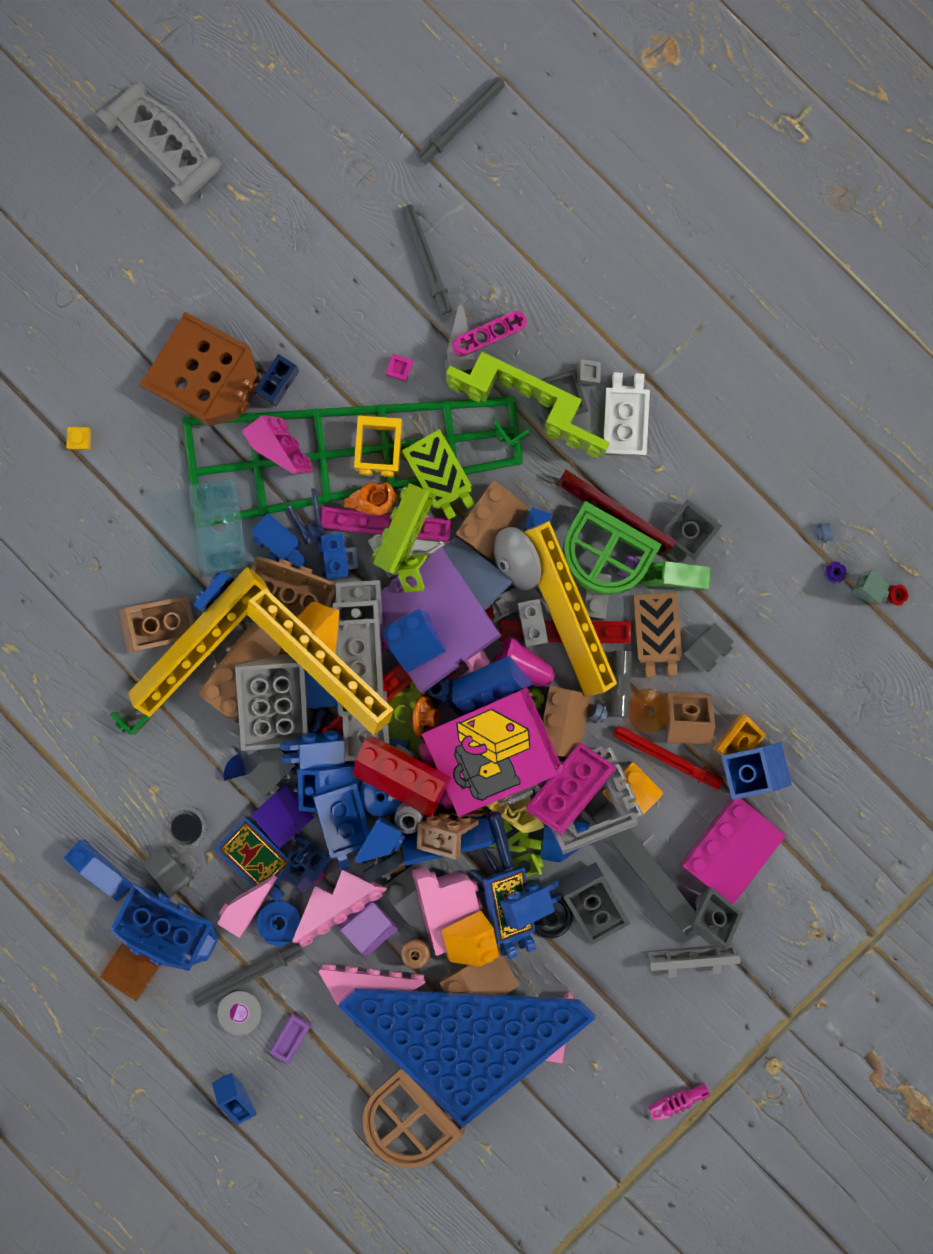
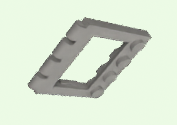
M601 746L592 751L616 766V770L604 785L619 818L611 821L609 819L589 827L588 830L581 833L577 832L573 822L562 836L552 829L562 854L637 826L638 820L644 818L638 802H634L636 797L629 783H625L627 779L620 764H616L618 760L611 747L603 749ZM549 779L533 785L536 794Z

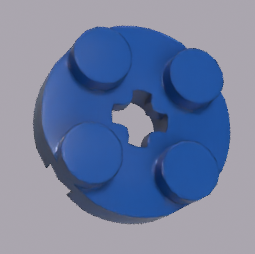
M272 901L265 905L258 914L256 922L257 931L268 944L274 946L286 945L293 940L301 921V915L298 908L288 901ZM278 917H282V920L285 921V925H282L281 929H278L277 925L273 924V920H277Z

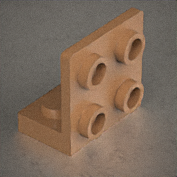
M442 809L435 813L432 818L427 817V819L418 823V850L457 859L460 857L461 835L477 826L479 820L471 818V816L458 817L446 813L447 809Z

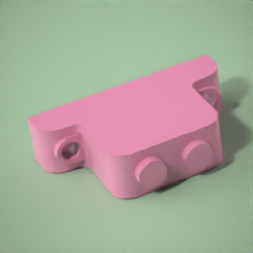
M426 867L412 869L430 946L436 956L446 953L441 930L483 910L479 897H476L475 893L478 892L475 879L470 880L466 872L462 870L437 878L435 872H430Z

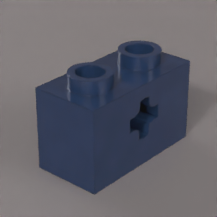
M278 354L254 391L260 398L277 407L299 373L297 365Z

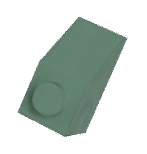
M870 570L860 574L851 593L872 605H877L880 602L883 603L888 597L889 591L887 589L890 584L876 571Z

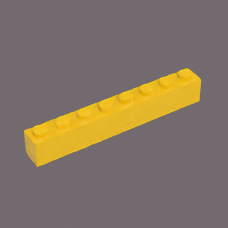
M550 521L523 531V533L534 545L540 559L541 578L538 585L586 697L604 693L615 686L617 682Z
M246 567L128 692L134 708L151 717L247 615L248 601L264 588L270 591L259 575Z
M266 588L248 601L247 615L368 731L375 735L390 722L394 709Z

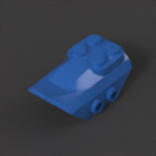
M134 883L109 932L124 945L130 947L129 950L139 956L144 954L150 957L149 960L159 966L164 964L190 971L194 964L207 961L219 939V936L213 929L214 923L191 912L189 906L183 903H178L177 905L170 901L171 898L163 893H158L157 895Z

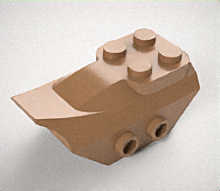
M259 556L255 557L252 564L244 567V569L248 567L259 575L269 588V592L296 617L311 602H317L333 608V603L336 600V583L313 575V570L300 566L299 569L291 567L292 563L279 559V562Z
M251 622L237 642L233 641L227 647V655L223 660L220 658L212 667L213 673L198 691L199 695L238 724L239 714L235 665L288 654L262 628Z

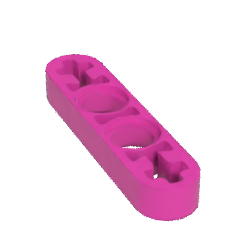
M513 311L457 337L452 343V350L459 357L472 354L521 331L526 326V317L520 311ZM513 320L519 321V324H514L510 327L508 326V324ZM494 325L502 327V335L494 332ZM476 333H482L485 336V343L478 342ZM470 340L471 344L466 348L459 347L460 343L464 344Z

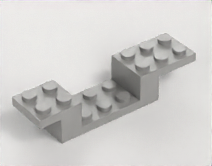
M381 581L336 583L337 603H333V608L339 610L335 654L387 702V691H383L380 625H383ZM338 702V716H343L345 761L355 760L364 740L371 736H375L389 744L388 724L373 735Z

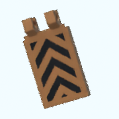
M677 592L633 595L637 661L644 663L645 678L655 677L654 663L666 662L667 677L676 676V661H680V658H682Z

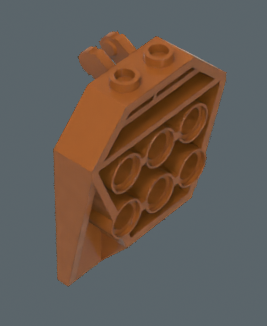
M184 312L181 320L139 384L141 387L209 427L238 419L241 413L244 414L249 407V400L253 395H256L254 390L259 384L260 379L254 356L249 346ZM203 347H210L207 352H200ZM232 359L230 364H222L224 360ZM192 365H199L196 370H189ZM214 377H221L219 382H211ZM181 383H187V386L185 388H178V386ZM203 395H210L208 400L200 401Z

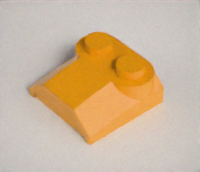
M631 762L623 770L627 779L625 783H629L636 797L634 802H638L643 814H645L658 801L663 792L634 762ZM605 788L601 793L613 804Z

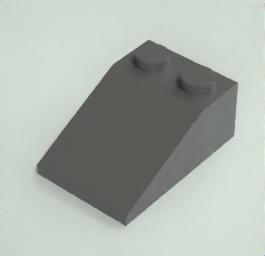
M420 862L409 865L407 869L398 873L382 886L387 888L384 893L417 936L422 939L428 934L412 874V869L423 867Z
M596 862L558 882L565 901L591 945L630 924Z

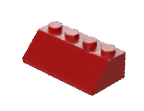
M375 736L364 740L355 759L353 776L430 818L433 817L451 779L446 774Z

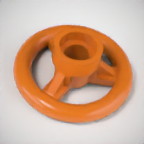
M422 695L417 699L412 714L414 733L418 738L424 739L422 734L433 727H437L440 722V712L438 709H434L432 699L428 695ZM426 725L425 730L421 732V727Z

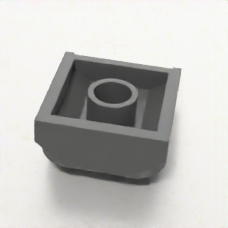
M687 499L661 532L676 541L675 545L695 560L722 525L697 504Z
M709 887L696 899L695 905L697 910L692 925L694 931L710 945L728 950L743 912L715 889Z

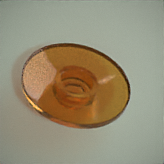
M643 689L631 698L629 703V719L636 729L645 733L657 732L669 720L670 704L665 695L660 691ZM650 707H653L655 710L653 715L649 713Z

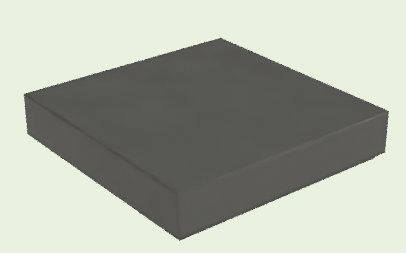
M575 370L542 380L582 399L576 415L588 412L580 384L577 383ZM540 404L545 421H547L553 406L545 407Z

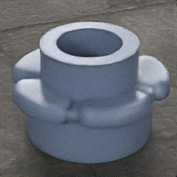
M820 522V527L816 528L818 540H823L824 543L833 540L830 523L823 524V522Z
M595 703L590 709L588 718L593 720L594 724L605 720L608 711L605 710L606 705Z

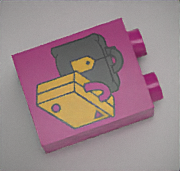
M527 687L424 732L422 735L425 742L419 744V751L424 763L431 767L436 766L438 771L451 777L441 802L447 810L454 807L458 817L557 776L563 769Z

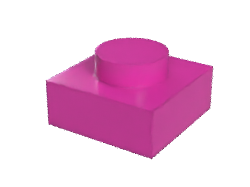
M392 354L386 376L407 382L413 360Z

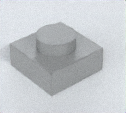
M580 359L577 362V383L596 386L600 384L601 362Z

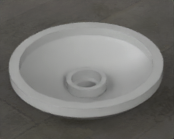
M507 527L500 530L494 542V557L498 569L512 580V586L520 590L527 591L536 587L541 578V564L534 545L517 528Z

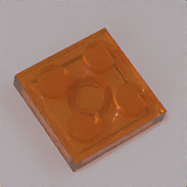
M121 943L100 975V978L134 1001H138L160 966L152 963L149 960L150 957L144 954L139 956L129 950L130 947Z

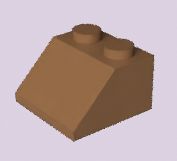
M667 693V742L712 744L715 720L711 695Z

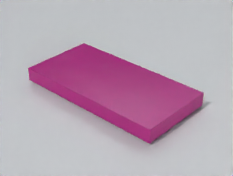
M581 742L561 764L563 767L561 772L557 776L550 778L525 807L527 812L561 836L616 770V766Z

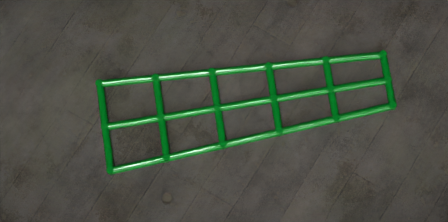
M513 396L487 398L486 402L481 400L476 402L472 399L261 413L250 412L241 414L238 419L224 422H248L249 426L261 416L280 417L284 420L313 418L317 452L306 453L305 455L310 461H318L322 495L317 496L318 504L349 498L351 494L362 488L331 493L327 459L355 456V447L326 451L321 417L378 414V417L387 418L386 413L442 410L446 434L444 437L456 458L455 443L496 438L494 434L496 430L454 434L451 409L507 406L510 427L502 429L507 436H511V439L520 435L515 398ZM185 416L182 418L194 525L197 528L265 516L267 513L288 511L287 504H290L292 509L313 506L312 497L267 506L262 468L280 465L268 458L261 459V454L252 447V461L197 468L192 425L205 424L193 417ZM380 430L381 444L362 446V455L382 452L384 464L393 465L391 451H394V442L390 443L389 431ZM421 439L401 441V450ZM521 441L513 446L514 457L462 467L464 473L470 475L521 465L523 463ZM254 469L258 508L203 518L198 476ZM416 476L395 480L394 477H386V482L392 486L393 490L404 488V486L408 487L409 483L413 485L420 484Z

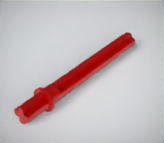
M617 726L613 733V736L618 740L696 779L697 783L702 782L716 790H719L723 783V778L707 771L706 767L702 768L622 726Z

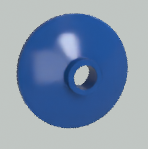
M363 782L360 787L359 795L362 806L372 815L379 817L389 816L395 813L398 806L402 804L401 801L366 782ZM382 793L385 799L379 800L377 794Z

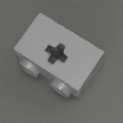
M540 599L517 603L525 646L548 643Z

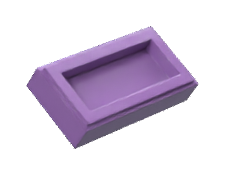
M292 1013L269 1053L288 1064L312 1024Z

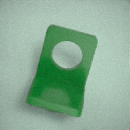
M497 420L493 421L496 438L500 443L504 442L509 449L530 435V430L527 429L510 441Z
M112 712L110 714L117 721L115 725L122 732L125 733L127 731L130 735H136L153 717L145 715L132 727L119 713Z

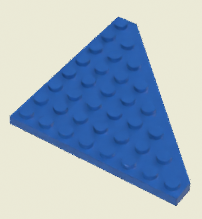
M355 988L338 1005L462 1128L595 1020V1014L580 999Z

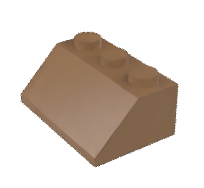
M493 480L456 532V537L492 561L494 558L496 535L504 528H515L528 510V507L513 493Z
M548 686L542 722L556 754L568 757L576 746L583 742L591 696L585 697L584 693Z

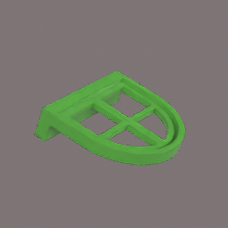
M585 501L565 536L563 555L573 579L579 585L597 594L616 595L632 589L641 581L662 544ZM586 521L611 535L603 552L577 538ZM618 540L643 553L635 570L609 557ZM575 544L599 557L590 575L586 574L577 562ZM605 562L630 575L618 582L596 580Z

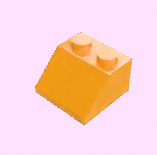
M481 910L441 930L447 957L450 962L480 967L499 957L494 929Z

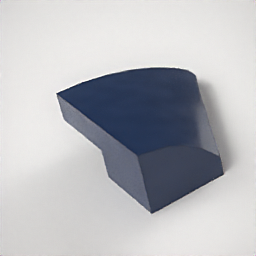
M297 833L294 836L296 843L293 852H289L288 864L284 867L282 877L300 893L304 894L330 864L332 859L316 848L309 840Z

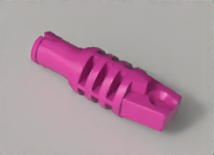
M702 1083L687 1091L686 1089H681L679 1092L668 1095V1097H663L648 1106L653 1120L658 1121L672 1117L674 1114H679V1112H683L685 1109H690L693 1106L692 1104L710 1097L705 1083Z

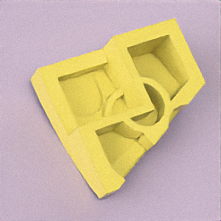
M526 789L486 805L491 811H499L502 819L522 833L544 828L543 823L526 811L525 807L531 801Z

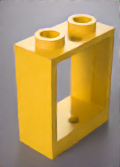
M358 416L354 469L359 472V475L372 476V473H381L382 477H394V474H399L403 426L401 418ZM364 429L395 431L393 465L361 463Z

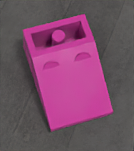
M261 416L242 430L255 451L293 474H311L314 472L311 468L310 459L299 449L300 444L287 430L289 427L284 419L273 416Z

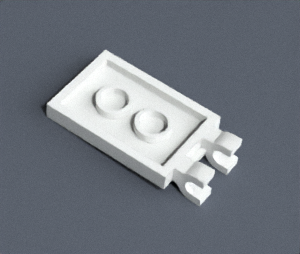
M614 372L612 375V388H606L603 439L610 442L605 454L646 456L650 390L643 389L644 374L636 373L634 375V387L622 386L623 373Z

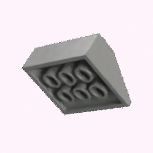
M289 654L235 665L241 751L280 748L281 742L296 740V736L308 733L304 669Z

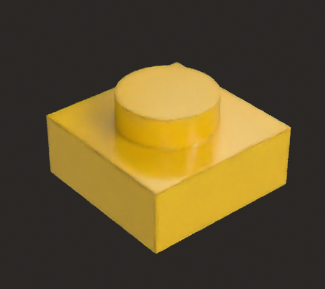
M67 427L66 449L90 450L91 429L89 427Z

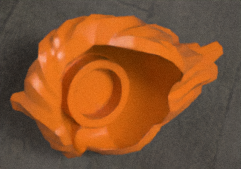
M369 482L351 494L349 498L344 499V508L349 507L350 509H356L370 515H386L392 510L396 500H399V496L388 482L383 484Z

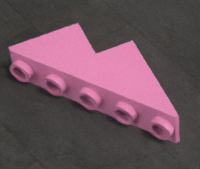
M342 870L334 892L328 888L314 887L292 942L300 943L301 947L311 944L316 936L328 933L330 927L348 919L347 916L351 913L359 912L365 908V904L381 898L382 893L387 888L373 881L368 882L365 877L355 872Z
M324 963L323 967L318 970L337 1005L355 988L413 991L426 982L423 974L411 973V977L402 976V972L389 971V974H381L379 969L367 968V972L358 971V967L345 966V969H337L335 964Z

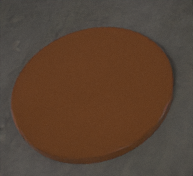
M455 808L446 810V813L458 816ZM476 809L462 816L485 815V812Z

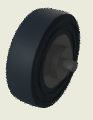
M397 852L386 858L384 856L375 858L376 861L363 872V875L368 882H372L380 877L381 879L386 877L389 880L391 879L389 874L403 863Z

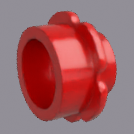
M892 585L889 587L887 600L890 603H894L895 606H901L908 600V591L903 585Z

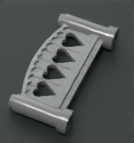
M139 81L137 84L134 83L105 110L101 109L95 116L109 132L117 126L175 184L170 188V192L181 205L186 206L191 201L190 197L220 171L222 164L214 155L208 158L191 130L169 109L147 97L146 93L148 90ZM145 107L147 113L153 115L152 118L135 122L138 108ZM156 121L161 123V127L167 129L165 135L150 137L152 125ZM170 136H174L176 142L182 144V148L179 150L164 152L167 139ZM185 151H189L191 157L197 159V163L194 165L179 167L182 154Z

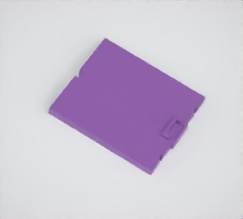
M442 547L430 554V558L426 559L419 569L425 586L423 591L404 592L399 576L393 579L391 584L381 591L383 625H380V630L415 610L421 609L428 613L446 650L445 653L408 672L421 693H424L457 669L459 662L462 660L464 662L468 661L501 637V634ZM406 577L409 585H417V580L414 577Z

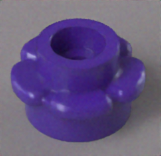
M834 561L826 566L825 575L830 582H842L845 579L846 567L841 565L840 562Z

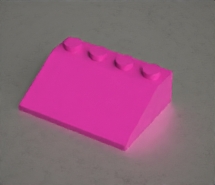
M730 798L680 862V865L706 886L712 887L730 903L734 904L786 836L741 798L734 800Z

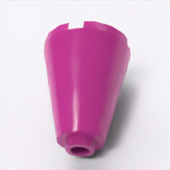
M508 636L500 646L502 651L500 654H496L494 662L510 656L532 681V685L539 687L550 685L555 675L553 668L517 639Z

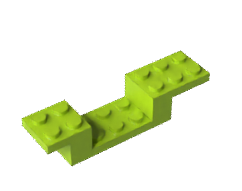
M481 352L470 375L449 366L446 372V383L449 385V388L457 393L463 391L469 394L468 397L473 401L480 402L481 400L486 402L496 380H499V384L509 389L511 387L518 389L519 393L524 397L530 398L532 396L538 399V402L545 407L553 406L544 431L547 432L546 435L555 440L560 438L566 441V444L573 449L578 450V448L587 451L586 454L594 459H598V457L603 459L610 442L571 424L582 399L484 352Z

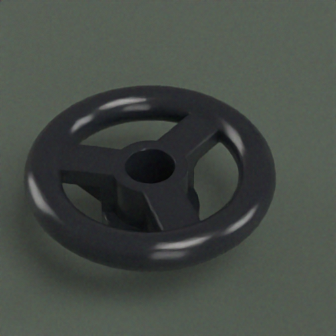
M563 897L558 903L564 907L566 918L561 917L559 912L554 909L555 912L553 914H555V918L553 920H548L547 916H545L539 922H534L535 932L545 938H557L569 930L573 920V913ZM559 923L563 925L562 928L554 932L541 929L545 925L549 927H555Z

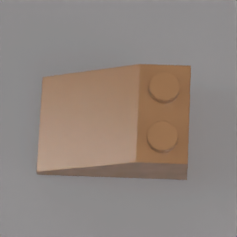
M188 596L127 607L118 611L128 654L174 644L194 623Z
M498 946L499 957L492 962L480 967L464 964L440 978V984L445 993L506 995L518 987L519 983L504 956H501Z

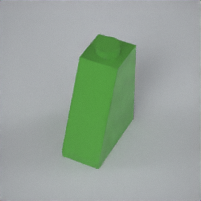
M667 561L651 563L646 574L641 579V586L689 590L709 589L711 581L710 567Z

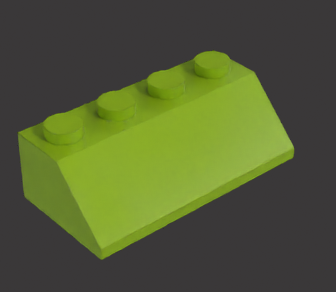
M410 483L408 487L404 486L399 497L402 499L399 507L395 506L390 518L393 520L390 527H386L382 533L381 538L384 540L381 547H377L373 553L374 565L398 575L397 570L404 562V559L409 556L436 495Z

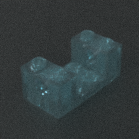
M236 480L191 485L188 490L190 510L191 513H194L199 547L197 555L199 576H214L222 571L227 574L241 573L247 567ZM216 521L222 522L225 525V531L222 533L215 532L213 523Z

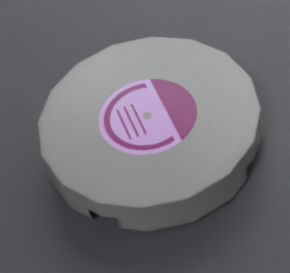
M239 989L230 992L222 999L218 1006L217 1016L220 1025L225 1031L232 1035L242 1036L249 1034L258 1026L263 1010L255 994Z

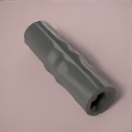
M613 651L612 672L617 684L611 688L610 717L629 718L632 654L630 651Z

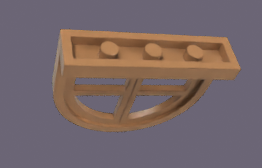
M401 1067L373 1092L363 1113V1131L371 1149L387 1163L403 1168L421 1167L432 1162L460 1139L466 1128L465 1126L462 1128ZM399 1085L419 1106L403 1121L383 1100ZM379 1104L397 1124L382 1139L379 1137L375 1126V1113ZM424 1113L444 1134L443 1137L428 1149L408 1128ZM404 1132L421 1152L417 1154H402L392 1150L387 1145Z

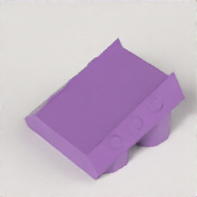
M376 901L368 902L363 910L351 913L347 916L348 919L337 924L343 934L365 957L398 930L393 920Z

